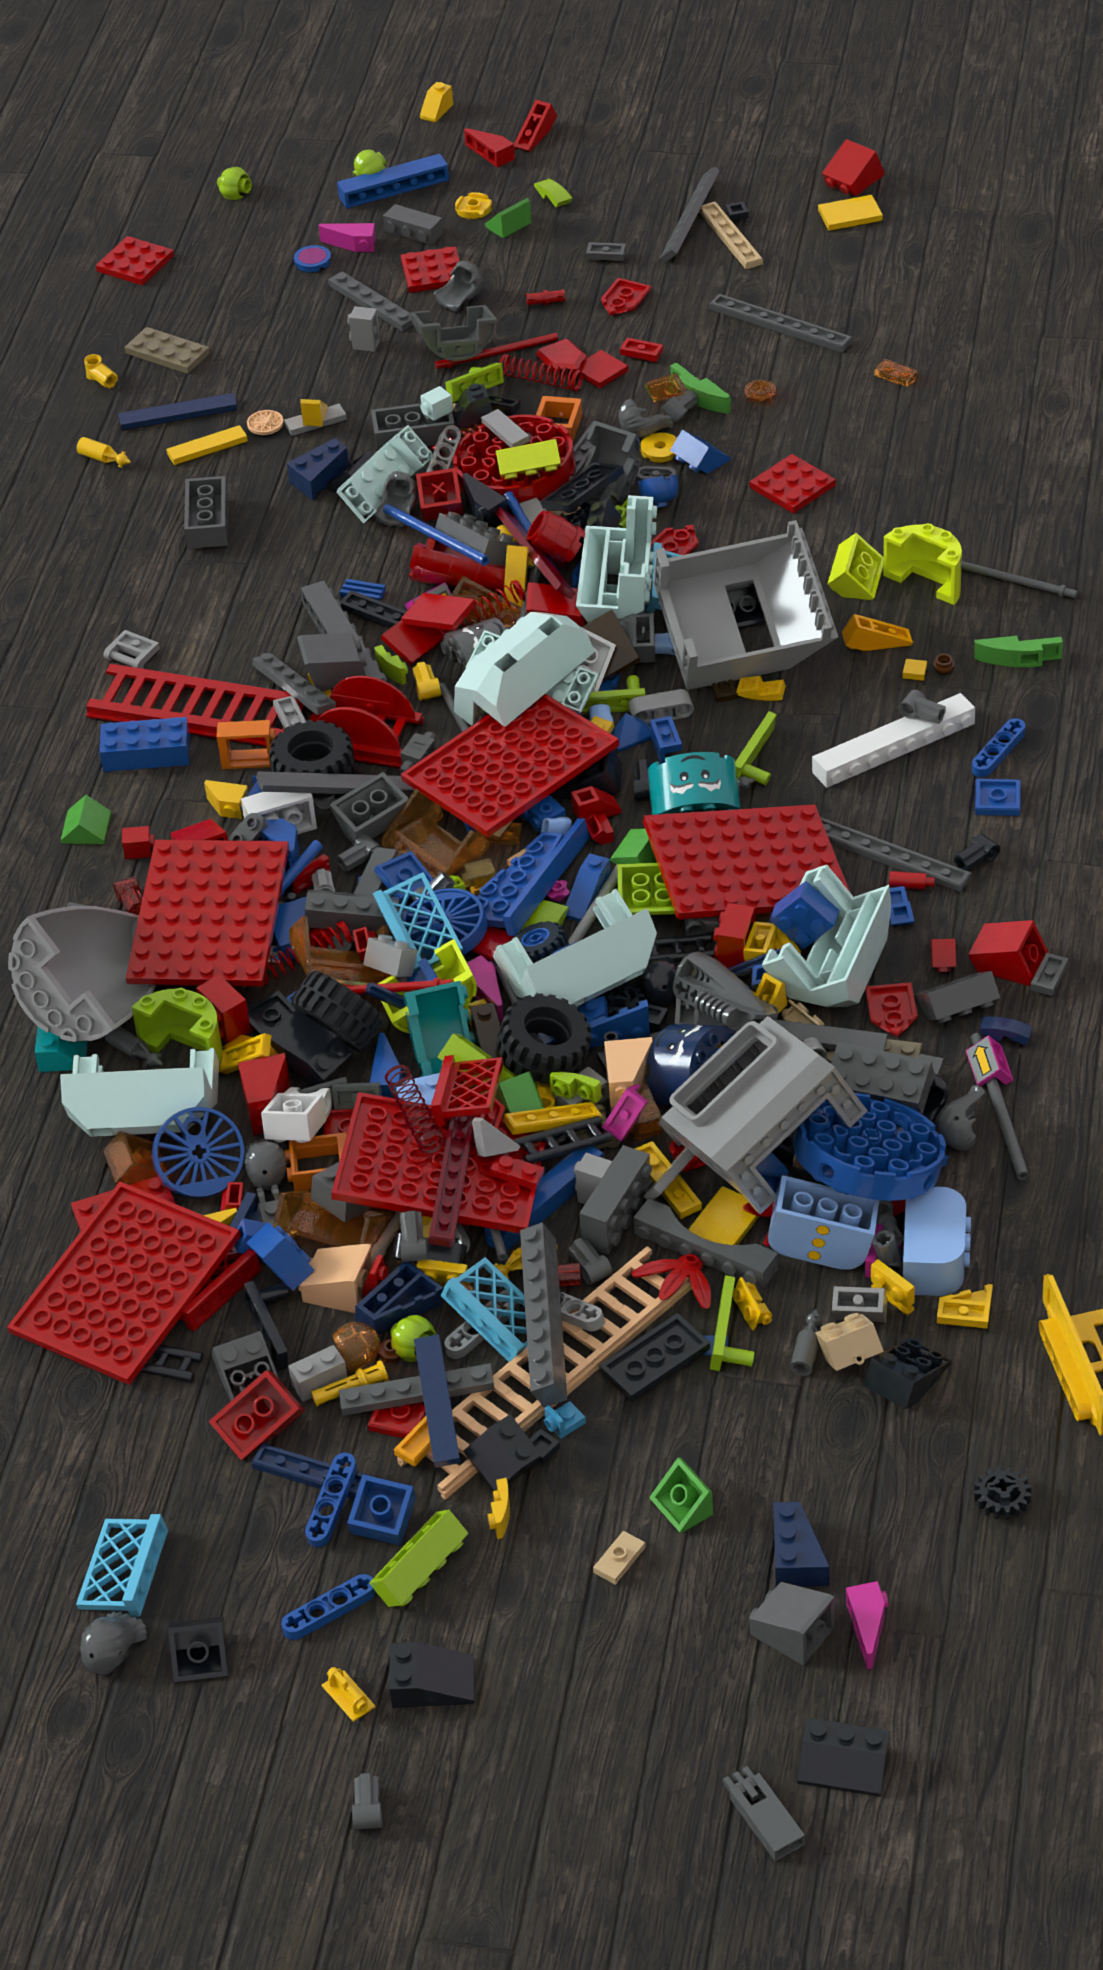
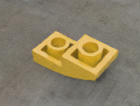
M507 1478L496 1480L497 1490L493 1491L494 1502H491L492 1513L487 1514L490 1530L495 1529L497 1539L503 1538L510 1517Z

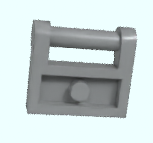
M124 630L105 649L103 656L110 661L116 660L126 665L143 669L145 663L160 649L159 642ZM120 650V651L125 652V653H127V654L133 655V656H135V657H137V658L134 659V658H132V657H129V656H126V655H124V654L118 653L117 651Z

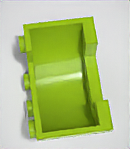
M184 988L167 989L145 995L131 1007L137 1037L146 1042L150 1051L159 1053L171 1039L200 1051H209V1048H214L219 1060L220 1069L223 1048L217 1014L214 1006L207 998Z

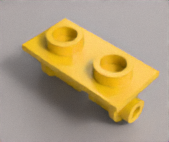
M740 1277L733 1290L732 1297L751 1330L754 1331L758 1323L769 1324L772 1321V1313L768 1310L765 1303H761L763 1299L758 1293L756 1286L750 1282H745L743 1277Z
M336 1667L329 1669L327 1672L328 1681L322 1684V1687L353 1722L375 1708L372 1701L344 1670L342 1671Z

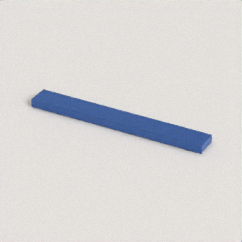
M578 818L503 915L502 918L508 936H515L590 838L584 818Z

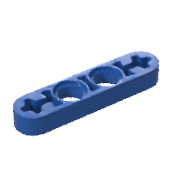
M1014 718L1008 720L973 759V775L980 778L987 777L996 769L1024 737L1025 722L1023 720ZM1000 740H1008V741H1010V742H1009V743H1001V742H999V741H1000ZM995 752L998 755L990 756L988 753Z
M340 1453L332 1461L305 1529L307 1540L314 1547L326 1545L331 1538L357 1472V1464L352 1454ZM348 1462V1463H349V1466H346V1467L344 1468V1470H343V1476H344V1477H342V1476H341L342 1471H341L340 1465H341V1466H344L345 1463ZM338 1483L343 1486L339 1493H331L329 1491L333 1484ZM325 1506L334 1508L333 1513L328 1516L321 1515L320 1511ZM320 1522L322 1523L321 1530L323 1534H318L317 1537H314L313 1533H318L320 1529Z
M367 1574L355 1576L288 1613L281 1622L284 1636L290 1640L300 1639L371 1600L376 1594V1591L369 1584L373 1578ZM360 1586H363L364 1588H367V1587H368V1589H367V1590H364L363 1588H359V1587H360ZM339 1596L348 1599L342 1605H337L333 1601ZM316 1609L324 1611V1614L318 1618L310 1615ZM294 1624L295 1626L299 1627L294 1628L293 1626L290 1627L289 1625Z

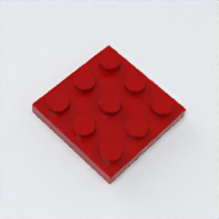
M127 236L96 264V271L144 285L174 256L172 249Z
M445 247L436 250L429 249L422 252H409L400 255L409 293L442 288L449 282L452 275L450 276L451 271L460 262L456 247Z
M791 454L749 481V486L752 490L784 509L795 513L836 486V479Z

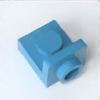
M570 1401L555 1411L549 1405L544 1408V1423L550 1432H555L561 1439L586 1423L585 1416Z

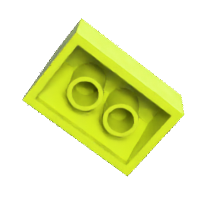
M556 439L496 450L501 478L505 477V480L515 479L518 474L525 473V476L535 475L537 471L544 469L546 472L558 470L557 467L561 466Z
M855 533L839 544L827 584L841 597L872 600L878 587L884 557Z

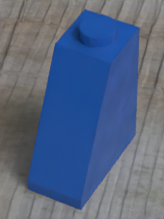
M307 896L278 906L272 939L277 950L282 951L287 959V947H290L296 954L294 945L298 943L304 950L303 939L307 940L309 928L305 927ZM297 946L299 956H303V952ZM288 949L290 958L294 959V955ZM280 953V956H281L282 961H283V962L286 961L285 958H284V957L282 956V954Z

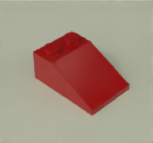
M265 1370L209 1420V1423L241 1460H244L260 1448L262 1443L265 1444L289 1426L305 1409L273 1372Z

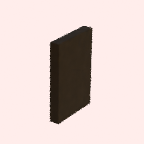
M613 610L608 611L582 627L616 645L603 677V682L641 661Z

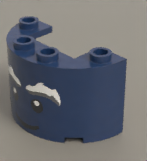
M673 1024L663 1029L653 1041L646 1064L650 1065L646 1084L652 1103L655 1105L672 1106L670 1103L671 1095L710 1058L719 1043L723 1046L737 1032L727 1026Z

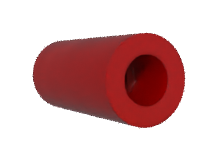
M890 871L889 873L890 888L904 886L905 889L925 890L926 886L934 887L935 878L927 877L926 873Z

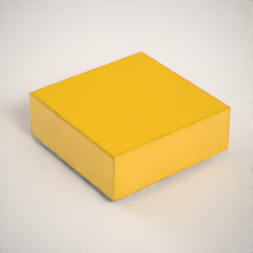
M906 659L903 678L924 681L927 661Z

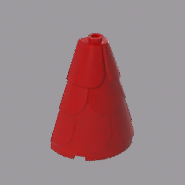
M429 537L426 545L421 543L414 545L409 568L412 570L409 574V579L427 584L441 585L446 583L450 587L476 588L486 591L500 589L503 591L506 566L493 564L483 566Z

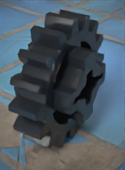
M630 980L595 997L604 996L607 999L608 1018L619 1014V1010L627 1007L629 1010L640 1006L639 1002L645 1000L643 988H638L637 982L630 984Z
M996 1466V1472L987 1469L986 1476H978V1482L974 1483V1501L978 1502V1509L985 1508L986 1516L994 1513L997 1520L1000 1515H1004L1005 1519L1009 1520L1010 1514L1019 1517L1020 1510L1026 1512L1027 1504L1031 1503V1485L1028 1484L1027 1477L1020 1478L1019 1470L1011 1473L1010 1467H1007L1005 1471H1001V1468Z

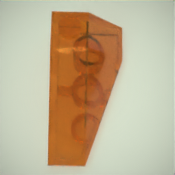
M463 576L451 596L470 598L480 602L481 596L488 599L489 592L494 595L495 593ZM490 594V601L496 612V615H494L490 605L482 598L484 609L489 617L488 619L498 618L505 628L513 627L519 620L522 607L509 601L510 608L505 598L498 595L499 602L503 607V611H501L497 601ZM475 602V608L481 621L487 620L482 608ZM472 610L469 613V616L473 624H475L479 621L476 617V614ZM466 616L463 622L470 623L468 617Z

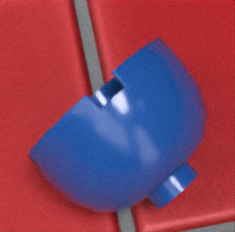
M670 475V478L660 476L637 481L640 496L653 497V504L657 508L668 506L667 502L674 500L679 490L677 475Z

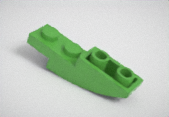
M678 363L670 365L671 382L676 385L677 395H680L687 389L694 390L698 395L697 406L728 414L731 412V398L728 393H725L707 378L700 381Z
M1017 636L974 640V658L990 664L1009 667H1041L1044 660L1062 659L1063 641L1061 637L1018 641Z

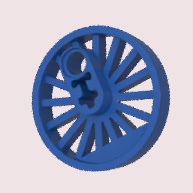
M456 888L435 890L434 893L456 936L461 939L459 940L463 947L461 953L464 955L480 943L487 931L488 919L479 899L466 890ZM420 898L415 900L409 907L417 909ZM424 900L421 910L432 913L428 909H434V902ZM405 911L401 920L412 923L415 913ZM419 915L415 925L427 928L430 917ZM434 919L431 930L442 932L445 923ZM413 929L410 938L421 943L425 932ZM428 934L425 944L437 947L440 936ZM444 938L442 945L448 943L451 940ZM423 948L420 956L421 959L426 958L427 961L432 959L434 951Z
M206 1107L184 1109L169 1117L159 1128L152 1148L153 1164L160 1180L174 1193L190 1199H207L221 1194L227 1188L228 1182H235L244 1163V1143L236 1125L226 1115ZM193 1113H204L203 1121L194 1117ZM188 1114L189 1119L183 1125L178 1117ZM212 1114L219 1119L206 1137L205 1131L208 1115ZM174 1121L183 1133L184 1139L166 1127ZM223 1121L230 1126L231 1129L209 1142ZM191 1123L198 1124L200 1126V1133L198 1135L189 1134L187 1126ZM162 1133H165L184 1147L159 1142ZM232 1133L235 1134L238 1140L237 1143L213 1147ZM196 1145H199L201 1151H205L201 1159H198L197 1155L192 1154L196 1150ZM238 1147L240 1150L239 1158L214 1153ZM158 1148L183 1152L182 1154L158 1158ZM184 1158L183 1161L163 1173L159 1163ZM213 1158L238 1163L235 1173ZM188 1164L175 1185L168 1180L167 1177ZM210 1164L228 1176L219 1178ZM193 1167L190 1184L180 1185ZM204 1167H206L213 1179H206ZM199 1168L202 1181L195 1182Z

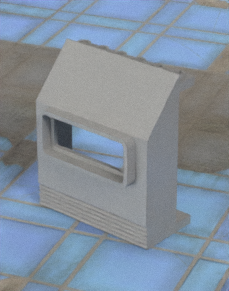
M797 520L788 522L786 534L667 558L664 548L656 549L653 583L686 690L706 687L707 685L712 686L715 682L718 684V682L725 680L728 682L729 679L735 681L740 680V678L790 669L838 638L802 528H799ZM753 583L774 647L746 653L726 589Z
M767 1016L760 1024L755 1021L746 1023L671 1095L670 1103L673 1107L661 1117L658 1125L665 1130L678 1146L684 1145L744 1195L752 1207L761 1214L777 1197L776 1193L755 1168L825 1100H827L843 1123L849 1128L867 1112V1109L831 1063Z

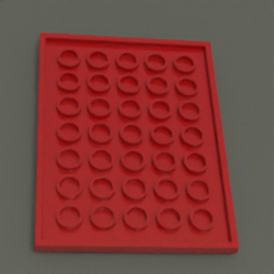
M544 694L506 727L488 714L403 772L401 779L404 783L466 824L489 837L620 746L619 739Z
M816 805L644 815L643 824L677 919L720 916L722 911L725 912L728 903L755 907V914L772 913L775 904L800 885L807 871L824 865L830 867L849 891Z
M155 840L125 978L127 984L202 985L220 975L231 986L264 987L289 852L288 841Z
M358 1092L333 1184L331 1199L403 1213L406 1211L421 1212V1216L432 1218L450 1118H447L445 1126H438V1130L444 1137L443 1146L436 1152L423 1153L420 1151L415 1137L412 1135V1131L409 1129L405 1117L402 1115V1111L399 1109V1105L394 1098ZM401 1100V1104L403 1105L407 1102L405 1100ZM418 1105L412 1108L410 1111H415L422 1105ZM427 1105V1106H428V1110H429V1111L431 1112V1114H432L431 1117H433L431 1105ZM412 1106L405 1107L404 1110L408 1111ZM423 1106L420 1110H426V1107ZM416 1112L408 1113L407 1117L411 1118ZM420 1112L416 1114L413 1118L419 1117L423 1115L425 1112ZM427 1112L423 1117L429 1116V1113ZM428 1118L419 1121L417 1124L425 1122ZM501 1118L498 1130L511 1140L541 1132L536 1131L513 1135L504 1123V1118ZM419 1119L411 1120V1124H415ZM432 1119L425 1124L433 1123ZM423 1125L415 1126L414 1130L418 1131ZM431 1125L423 1127L420 1131L428 1129ZM433 1126L430 1130H436V1127ZM473 1131L457 1222L520 1234V1230L529 1226L536 1191L489 1176L490 1168L497 1155L477 1156ZM426 1132L418 1133L417 1136L421 1138ZM433 1136L429 1139H425L422 1144H431L435 1142L439 1138V1136ZM441 1138L437 1143L433 1145L422 1146V1149H434L440 1144ZM542 1141L533 1145L539 1152L545 1149L546 1143ZM520 1147L517 1151L502 1153L522 1161L523 1156L528 1155L523 1147ZM542 1161L533 1164L541 1166Z
M119 1182L9 1323L7 1329L13 1335L130 1385L182 1316L183 1309L197 1296L241 1237L238 1229Z

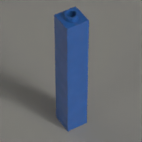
M594 1146L572 1152L544 1175L536 1189L528 1227L544 1221L577 1193L575 1191L576 1175H574V1167L577 1161H581L585 1153L604 1158L603 1152ZM485 1227L486 1242L491 1248L495 1249L490 1230ZM500 1230L506 1251L521 1240L519 1233Z

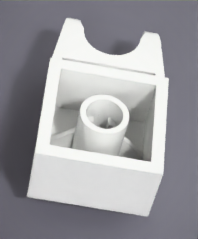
M291 1087L284 1093H277L261 1112L264 1138L274 1140L275 1142L296 1140L298 1143H305L310 1141L326 1122L331 1111L332 1093L330 1088H322L313 1093H300L298 1087Z

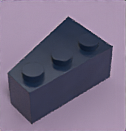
M334 438L288 462L289 483L311 500H314L316 494L321 489L325 490L327 483L331 479H335L349 465L347 447Z
M403 1262L355 1306V1323L374 1337L391 1329L401 1319L410 1315H421L441 1306L443 1303L441 1294L444 1288L412 1263Z
M773 1502L776 1587L780 1582L800 1587L830 1586L829 1565L801 1503Z

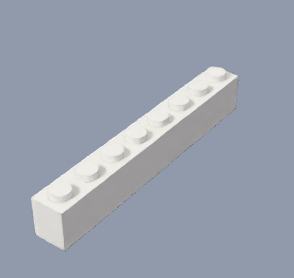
M959 693L938 702V704L946 706V713L940 724L919 716L913 718L903 717L812 756V773L826 788L975 724V707Z

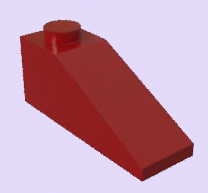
M535 100L514 143L515 148L530 152L551 130L557 117L552 104Z
M469 128L464 129L465 145L497 168L515 160V146L505 137Z

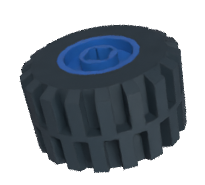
M551 921L529 925L513 936L519 939L532 963L538 962L550 956L556 950L569 945L563 927Z

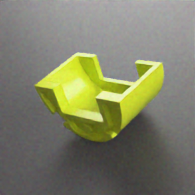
M927 523L894 528L884 536L883 576L902 583L914 572L943 584L936 591V598L952 605L956 604L961 593L962 549L959 541L951 532Z
M453 939L434 950L442 962V965L435 968L434 971L442 980L453 979L455 982L461 981V985L466 986L468 998L465 999L466 1004H463V1007L469 1010L471 1007L470 1001L473 996H476L477 985L456 941ZM392 975L378 984L400 982ZM395 992V993H397V994H399V995H401V996H404V993H407V992ZM381 1001L392 1024L399 1030L409 1033L405 1013L409 1012L408 1007L398 1009Z

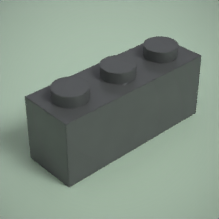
M396 204L383 215L385 232L430 245L443 234L442 218Z

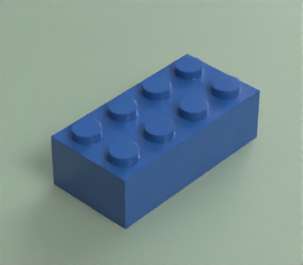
M187 717L101 724L100 758L103 772L190 765V733Z

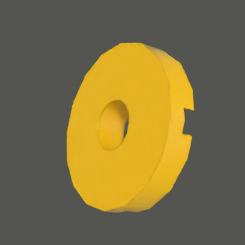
M472 192L468 196H460L456 200L455 210L463 218L478 219L491 212L492 201L485 194Z
M654 433L645 437L641 441L642 456L645 459L646 457L650 458V461L655 463L673 460L676 454L670 451L677 437L668 433Z

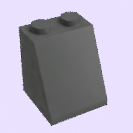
M352 633L297 636L304 664L315 687L320 691L324 692L332 689L336 684L348 677L366 676L364 667L367 666V662L363 653L360 654V652H363V648L359 639L355 641Z
M780 1582L774 1590L771 1589L767 1593L761 1606L754 1608L748 1619L750 1622V1635L804 1666L835 1629L834 1596Z

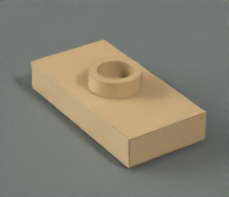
M622 1531L595 1564L593 1573L616 1585L646 1548L645 1542Z

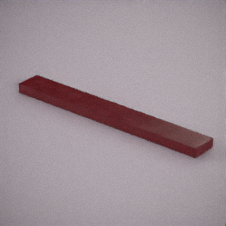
M499 507L495 512L521 546L529 547L528 556L556 591L572 599L576 594L546 555L527 540V532L518 520Z
M475 1115L450 1118L428 1244L453 1247L473 1134L471 1126Z

